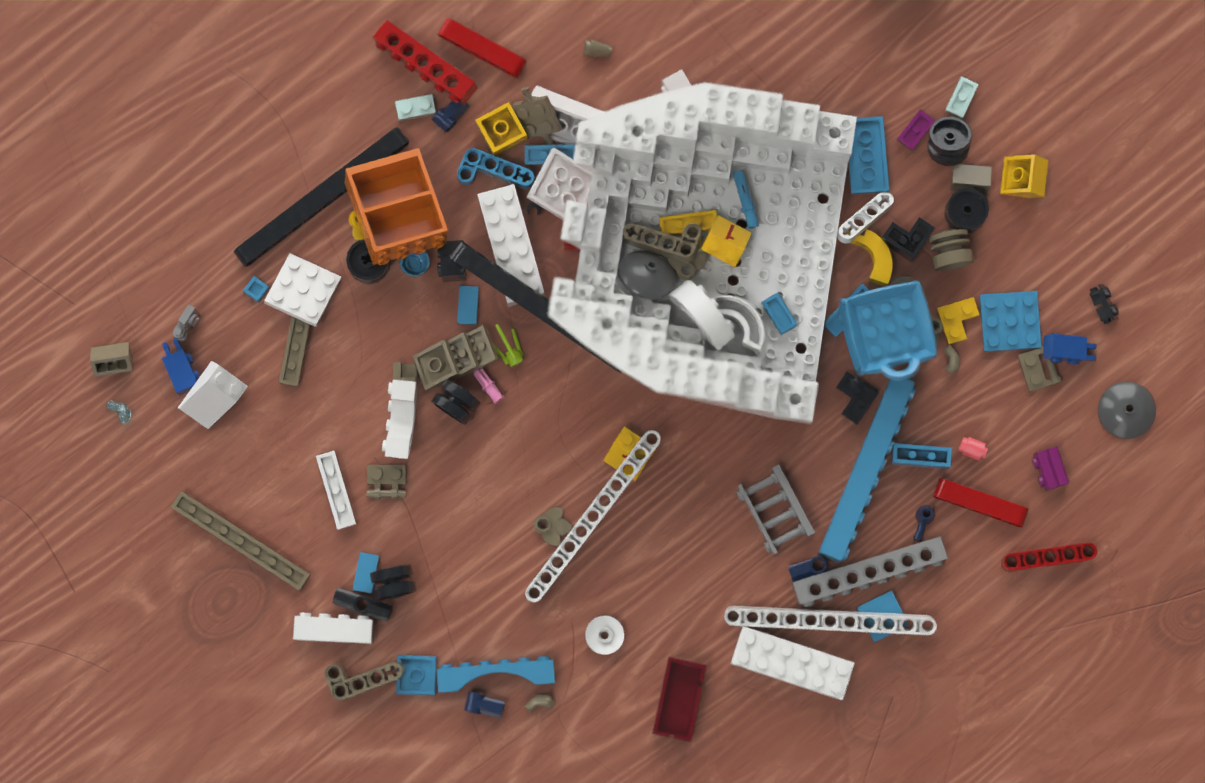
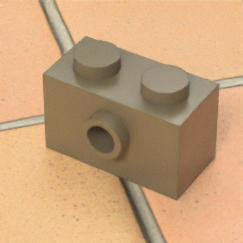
M129 342L91 348L90 363L94 377L132 371L133 356Z

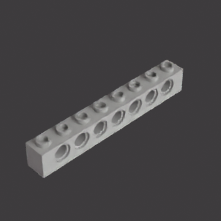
M940 536L793 582L792 586L798 605H804L805 608L815 605L814 601L822 599L823 602L834 599L833 595L838 593L841 596L852 593L851 589L859 587V590L870 588V583L877 582L878 585L889 582V577L896 576V579L907 576V572L912 570L918 573L926 570L925 566L931 564L933 568L943 565V561L948 558ZM922 551L930 553L929 561L921 559L920 554ZM908 556L911 558L912 564L910 567L903 565V557ZM885 562L893 564L894 569L892 572L884 570ZM867 568L874 569V578H868L865 575ZM848 574L856 575L857 581L855 584H850L847 581ZM835 579L838 582L836 590L829 588V580ZM812 585H817L820 588L819 595L815 596L810 593Z

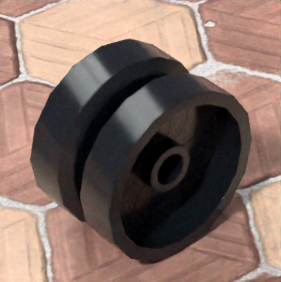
M943 117L935 121L929 131L927 146L931 159L944 166H955L962 163L967 158L970 149L971 129L968 124L955 117Z
M965 188L958 190L951 196L945 206L944 216L946 223L951 229H966L968 234L974 233L981 228L988 217V201L976 189Z
M358 240L347 252V267L354 279L360 283L369 285L378 283L389 272L390 261L385 265H373L372 262H368L366 265L365 262L371 260L365 240Z
M446 379L441 389L449 397L436 393L431 402L453 419L466 425L471 416L463 407L470 411H476L481 402L463 387Z
M411 564L390 567L370 573L372 584H384L373 590L375 601L396 599L416 592L414 581H402L413 575Z

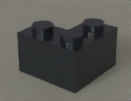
M920 217L909 232L892 222L881 239L890 249L912 263L935 227Z
M446 241L443 247L437 249L438 258L441 260V262L437 263V272L439 277H442L443 282L466 281V269L449 257L458 241Z

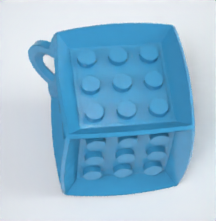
M918 280L839 299L840 314L843 320L842 325H845L844 335L858 376L883 373L885 377L891 380H906L918 372L920 363L937 357L932 320L921 284ZM909 363L908 368L903 371L892 369V367Z

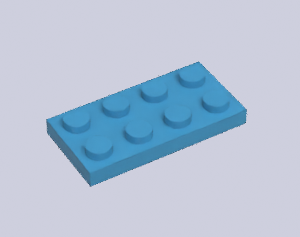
M883 116L856 118L852 153L848 161L851 195L889 192Z

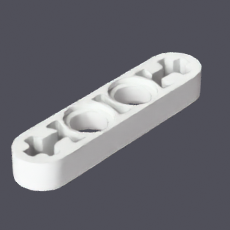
M881 192L839 227L837 232L838 240L845 244L852 242L892 207L893 196L888 192ZM881 200H882V201H884V200H887V201H888V202H884V203L881 205V207L879 206L880 203H881ZM874 209L877 214L869 215L867 210ZM859 219L863 221L864 225L857 226L854 220ZM850 228L852 229L849 235H843V232L847 233L850 230Z

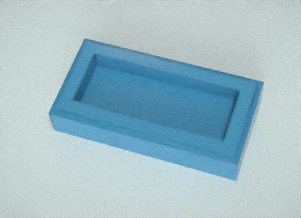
M459 286L457 324L477 325L479 287Z
M778 292L761 302L781 336L798 326Z
M360 552L353 585L354 591L372 594L374 584L371 583L370 573L377 571L380 556Z

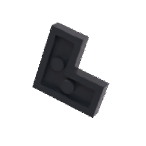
M848 372L845 373L836 389L851 398L841 415L858 425L878 395V392Z

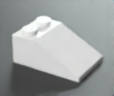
M211 361L178 408L209 429L239 400L248 386L220 365Z

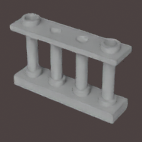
M779 465L771 469L770 477L745 490L742 484L737 487L739 491L736 492L739 500L745 502L766 542L763 545L768 553L771 552L773 555L778 553L775 547L794 537L805 534L808 538L815 534ZM773 483L779 484L781 488L779 494L753 507L748 496ZM782 500L788 501L790 505L788 511L762 524L757 513ZM791 517L797 518L799 522L797 528L771 541L766 530Z

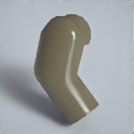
M949 345L943 350L949 358V365L946 366V371L949 374H954V372L959 370L960 357L952 346Z
M537 694L525 707L530 712L538 706H545L549 709L554 706V700L550 695Z

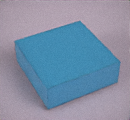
M253 276L243 292L259 303L270 287Z

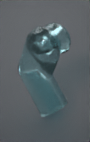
M108 401L107 410L116 411L120 416V422L128 423L131 412L127 405Z

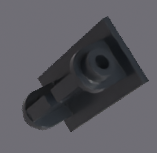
M1099 284L1100 289H1097V287L1090 289V296L1094 306L1102 304L1103 307L1096 310L1101 322H1104L1105 325L1111 322L1110 318L1118 320L1117 315L1119 311L1115 304L1112 305L1110 300L1112 296L1109 288L1105 287L1104 284Z

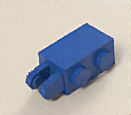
M1061 334L1044 336L1043 359H1051V363L1068 361L1069 365H1079L1081 361H1096V356L1087 355V349H1096V344L1087 343V337Z
M173 338V343L178 351L171 354L169 345L166 342L162 343L167 355L162 360L176 393L181 395L192 389L200 375L197 369L193 370L191 364L194 361L189 352L186 353L182 349L177 338Z

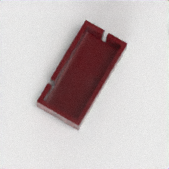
M668 657L652 734L670 738V734H673V739L691 742L702 686L698 684L704 681L707 665Z

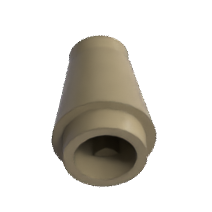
M592 39L590 41L586 40L583 55L588 56V58L610 57L612 46Z

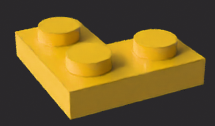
M974 297L937 308L948 345L966 340L967 336L962 321L979 316Z

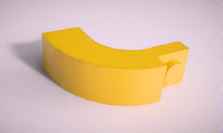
M866 229L864 236L859 235L850 243L864 248L872 258L873 269L869 282L887 287L892 274L891 253L886 243L877 234Z

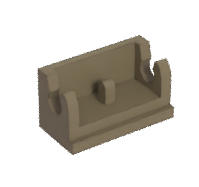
M965 164L953 166L950 190L958 191L971 188L988 194L991 187L992 167Z

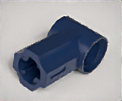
M451 101L445 108H441L433 116L432 121L447 133L455 126L457 119L463 115L470 105L467 102L463 105L460 102L456 104Z
M814 557L810 560L788 566L792 581L796 582L824 573L827 563L822 557ZM817 560L824 564L821 571H816L812 567L813 563Z
M468 691L464 711L501 718L505 702Z

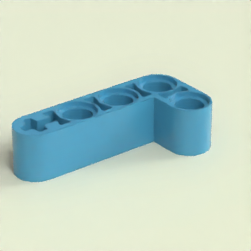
M475 148L468 149L465 152L457 171L458 180L463 186L473 184L478 171L512 185L514 184L522 189H530L535 182L534 174L531 170ZM473 154L477 155L478 160L476 162H470L468 160L469 156ZM492 161L496 166L493 169H488L486 164ZM511 168L514 172L511 176H505L503 171ZM469 172L471 177L468 180H464L461 178L462 173ZM526 175L529 176V180H527L526 183H524L523 178H525Z

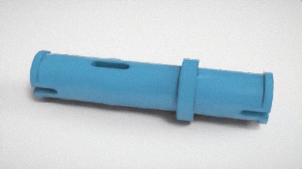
M744 171L734 172L733 177L742 205L741 212L745 215L748 229L756 228L759 226L755 212L757 208L753 204Z

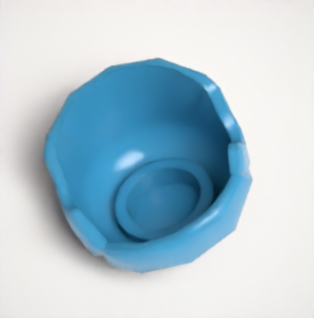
M426 252L418 255L415 253L410 254L400 260L402 271L412 277L424 274L430 265L429 256Z

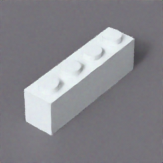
M300 613V616H295L293 639L372 644L374 621L369 620V616H358V619H350V615H338V618H331V614H319V617H311V613Z

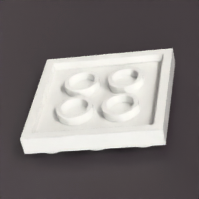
M552 148L526 198L564 220L567 201L588 204L593 173L573 163V159L559 150Z
M290 253L264 300V304L317 327L341 281V276Z

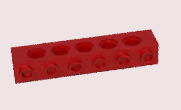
M388 20L383 23L373 36L376 42L375 46L378 49L391 53V58L397 62L402 61L405 63L404 66L409 71L419 73V77L426 83L432 82L434 84L433 87L440 93L446 92L449 95V99L454 103L460 102L465 105L478 87L475 81ZM393 41H399L396 46H391ZM408 51H414L411 56H405ZM423 61H428L426 66H420ZM437 72H443V74L440 77H435V74ZM452 82H458L455 87H449Z

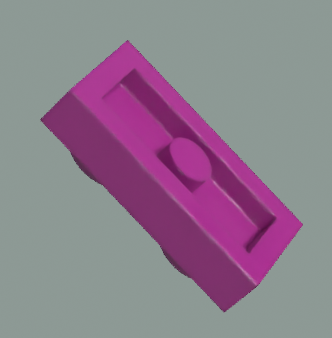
M920 109L899 135L897 141L912 151L935 120Z

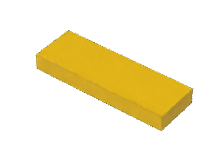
M716 210L659 217L660 232L671 236L681 235L684 228L691 223L699 225L701 232L709 231L717 216Z

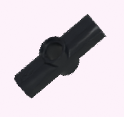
M338 587L332 604L388 622L393 607ZM362 599L366 600V609L359 610L357 607L358 602Z

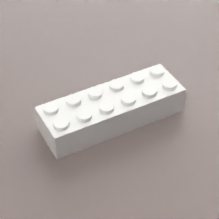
M515 185L477 194L496 264L545 297ZM505 296L508 307L517 305L516 302Z
M744 626L741 629L730 663L731 665L840 701L843 700L854 666V662Z

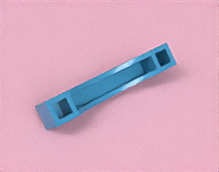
M549 656L538 657V661H530V658H519L518 662L511 663L510 659L499 660V664H491V661L479 662V666H472V663H460V667L453 668L452 664L441 665V669H437L438 693L460 691L472 680L491 673L519 675L535 685L555 683L553 659L549 660Z

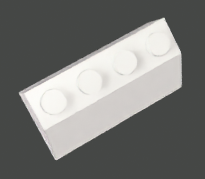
M536 86L531 94L536 97L548 96L562 127L559 132L550 133V136L553 140L563 144H576L579 122L604 113L601 110Z

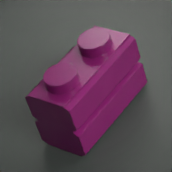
M1058 446L1033 454L1032 464L1034 469L1039 471L1038 482L1041 488L1044 487L1045 491L1069 484Z

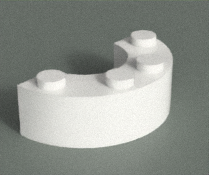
M686 280L671 292L668 298L680 312L684 311L690 316L706 340L718 351L735 337L732 331L734 326L720 313L718 303L713 298L709 299L706 296L707 292L701 285L697 287L692 280Z
M720 295L712 297L720 306L718 310L723 317L732 320L740 327L743 335L741 346L759 354L764 341V327L758 312L748 302L735 296ZM691 318L689 319L690 322L696 324Z
M393 379V382H389L388 394H391L388 412H391V418L387 419L386 431H388L387 440H383L382 451H385V456L408 459L415 424L417 382Z

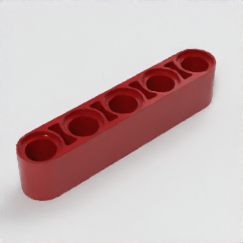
M446 18L437 34L443 40L514 78L519 77L527 63L521 56L450 18Z
M939 478L933 495L936 499L1023 528L1029 510L1024 506Z
M1081 543L1016 552L1005 555L1001 560V565L1005 571L1013 572L1086 562L1094 559L1097 556L1098 550L1092 543ZM1084 547L1091 549L1092 555L1090 557H1086L1083 554ZM1066 549L1073 553L1071 560L1064 557ZM1046 552L1053 554L1054 560L1052 562L1045 560ZM1027 555L1034 557L1035 562L1033 565L1026 563ZM1008 557L1015 560V567L1011 568L1007 565L1006 560Z

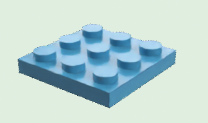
M1037 291L979 295L983 352L1042 348Z

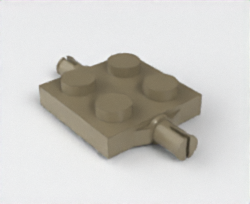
M529 87L522 88L521 91L525 99L515 102L512 107L527 134V138L542 136L546 145L553 144L550 133L559 132L562 127L548 96H532Z

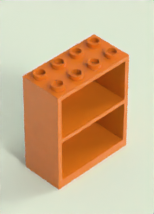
M419 148L345 169V186L373 265H385L390 260H402L410 254H422L427 249H439L446 244L448 229Z

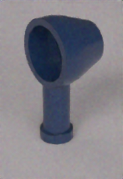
M927 505L919 507L915 513L919 524L913 539L921 542L926 525L930 524L935 518L934 510ZM923 511H928L929 517H924Z

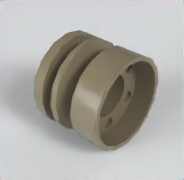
M946 230L928 238L929 244H936L930 250L932 252H940V254L932 258L935 271L957 269L974 263L972 249L962 248L970 243V239H963L969 235L968 230Z

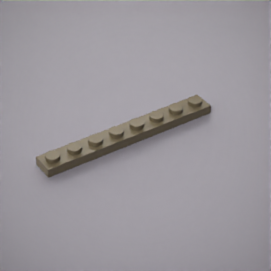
M181 491L172 504L171 508L300 591L310 577L309 573Z

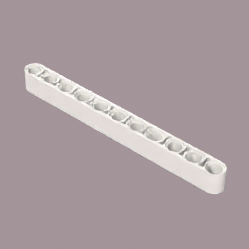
M649 430L643 435L526 589L525 595L529 601L537 602L544 596L661 441L658 431ZM653 433L657 436L658 440L655 444L647 442L648 434ZM637 449L645 451L646 456L644 459L639 460L635 457ZM627 464L632 465L634 468V472L631 475H627L623 471V467ZM613 480L621 481L622 488L620 490L612 488ZM603 495H607L610 498V504L607 506L600 503V497ZM596 511L599 515L598 520L591 521L588 518V513ZM577 527H585L587 534L579 536L576 532ZM568 541L575 544V550L572 552L565 549V543ZM555 557L562 558L563 566L556 567L553 564V559ZM542 573H550L551 581L544 582L541 578ZM537 588L540 591L539 597H532L530 589Z
M729 606L724 613L726 623L733 626L931 635L937 628L933 617L917 614L754 606ZM730 611H736L739 616L735 620H730L727 615ZM755 612L758 618L755 621H750L747 618L748 613ZM775 613L777 615L776 621L769 622L766 619L767 615ZM794 614L797 619L795 622L789 623L786 621V616ZM808 615L816 617V621L813 624H808L805 621ZM833 616L836 620L834 624L828 625L825 623V618ZM847 617H853L855 622L853 625L847 626L844 620ZM866 618L874 619V624L871 627L864 625ZM892 619L894 621L892 627H884V620ZM905 620H912L913 626L906 629L903 627ZM927 620L933 623L932 627L928 630L922 628L923 622Z

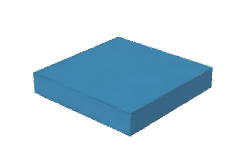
M892 591L857 607L859 612L903 614ZM866 618L864 620L865 626L871 627L874 624V619ZM886 619L883 622V626L890 628L894 621ZM907 620L903 622L904 628L909 626ZM869 632L873 642L893 634Z
M398 655L397 662L405 666L406 674L403 678L397 680L396 694L435 696L437 657Z

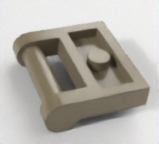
M1044 347L1017 355L1028 392L1062 382L1061 376H1058L1055 364L1051 363V359H1045L1051 379L1046 380L1039 359V355L1043 354Z

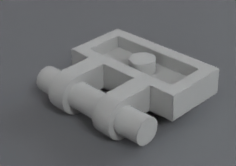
M189 304L178 319L179 322L173 330L174 337L181 342L187 339L188 329L196 327L200 321V313Z

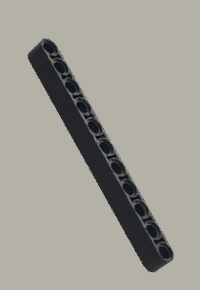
M399 127L392 129L240 244L233 253L244 267L250 266L347 192L345 169L396 155L410 141Z
M458 241L449 255L452 260L614 370L622 373L621 370L590 350L549 317L550 300L463 241Z

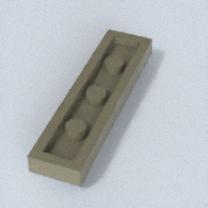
M293 316L291 317L279 384L298 387L310 324Z

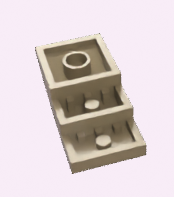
M485 325L468 333L463 332L449 340H442L413 356L426 391L443 385L446 379L452 382L499 360Z

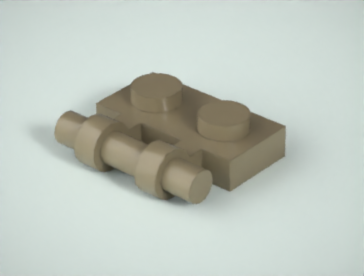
M367 465V485H375L374 490H367V497L374 499L392 498V500L405 498L406 490H398V485H406V465ZM381 485H392V490H381Z

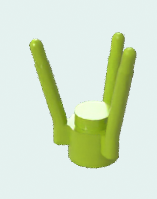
M496 324V329L508 352L505 353V356L495 345L494 348L506 365L509 364L512 368L524 361L522 357L524 353L521 350L515 329H512L516 348L512 349L500 326Z

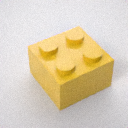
M509 102L475 120L493 156H498L528 140L527 134Z

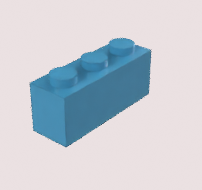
M894 443L891 449L890 465L948 470L951 467L952 448Z

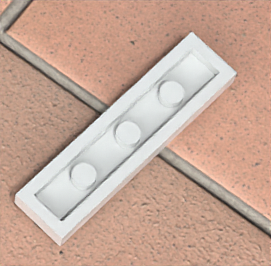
M335 451L316 456L337 530L357 525Z

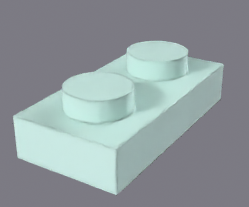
M961 76L945 112L962 119L978 84Z
M432 94L395 101L399 121L436 114Z

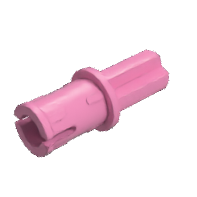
M483 368L474 372L475 378L483 387L482 390L487 392L494 404L504 398V395L496 387L495 381L490 379Z

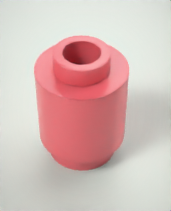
M963 437L958 451L962 452L964 456L980 461L981 458H985L988 448L985 447L986 443L971 437Z

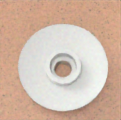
M596 617L587 626L585 633L586 642L598 654H611L617 651L623 643V627L613 617ZM602 632L608 633L607 639L601 637Z

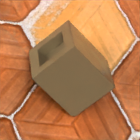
M393 362V379L417 382L416 364Z

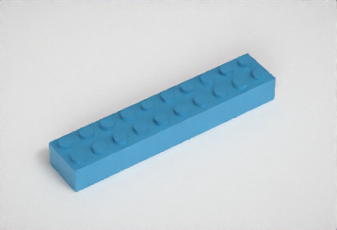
M889 379L817 555L838 564L842 560L845 561L850 552L848 544L849 542L852 543L858 531L855 530V527L860 525L865 513L862 510L871 501L872 495L869 493L871 489L874 490L880 478L877 476L878 471L881 472L884 469L887 461L884 458L885 454H889L894 445V441L891 440L893 436L896 437L902 424L899 423V420L903 419L907 413L909 406L906 403L907 401L910 402L914 396L916 388H913L915 382L908 379Z

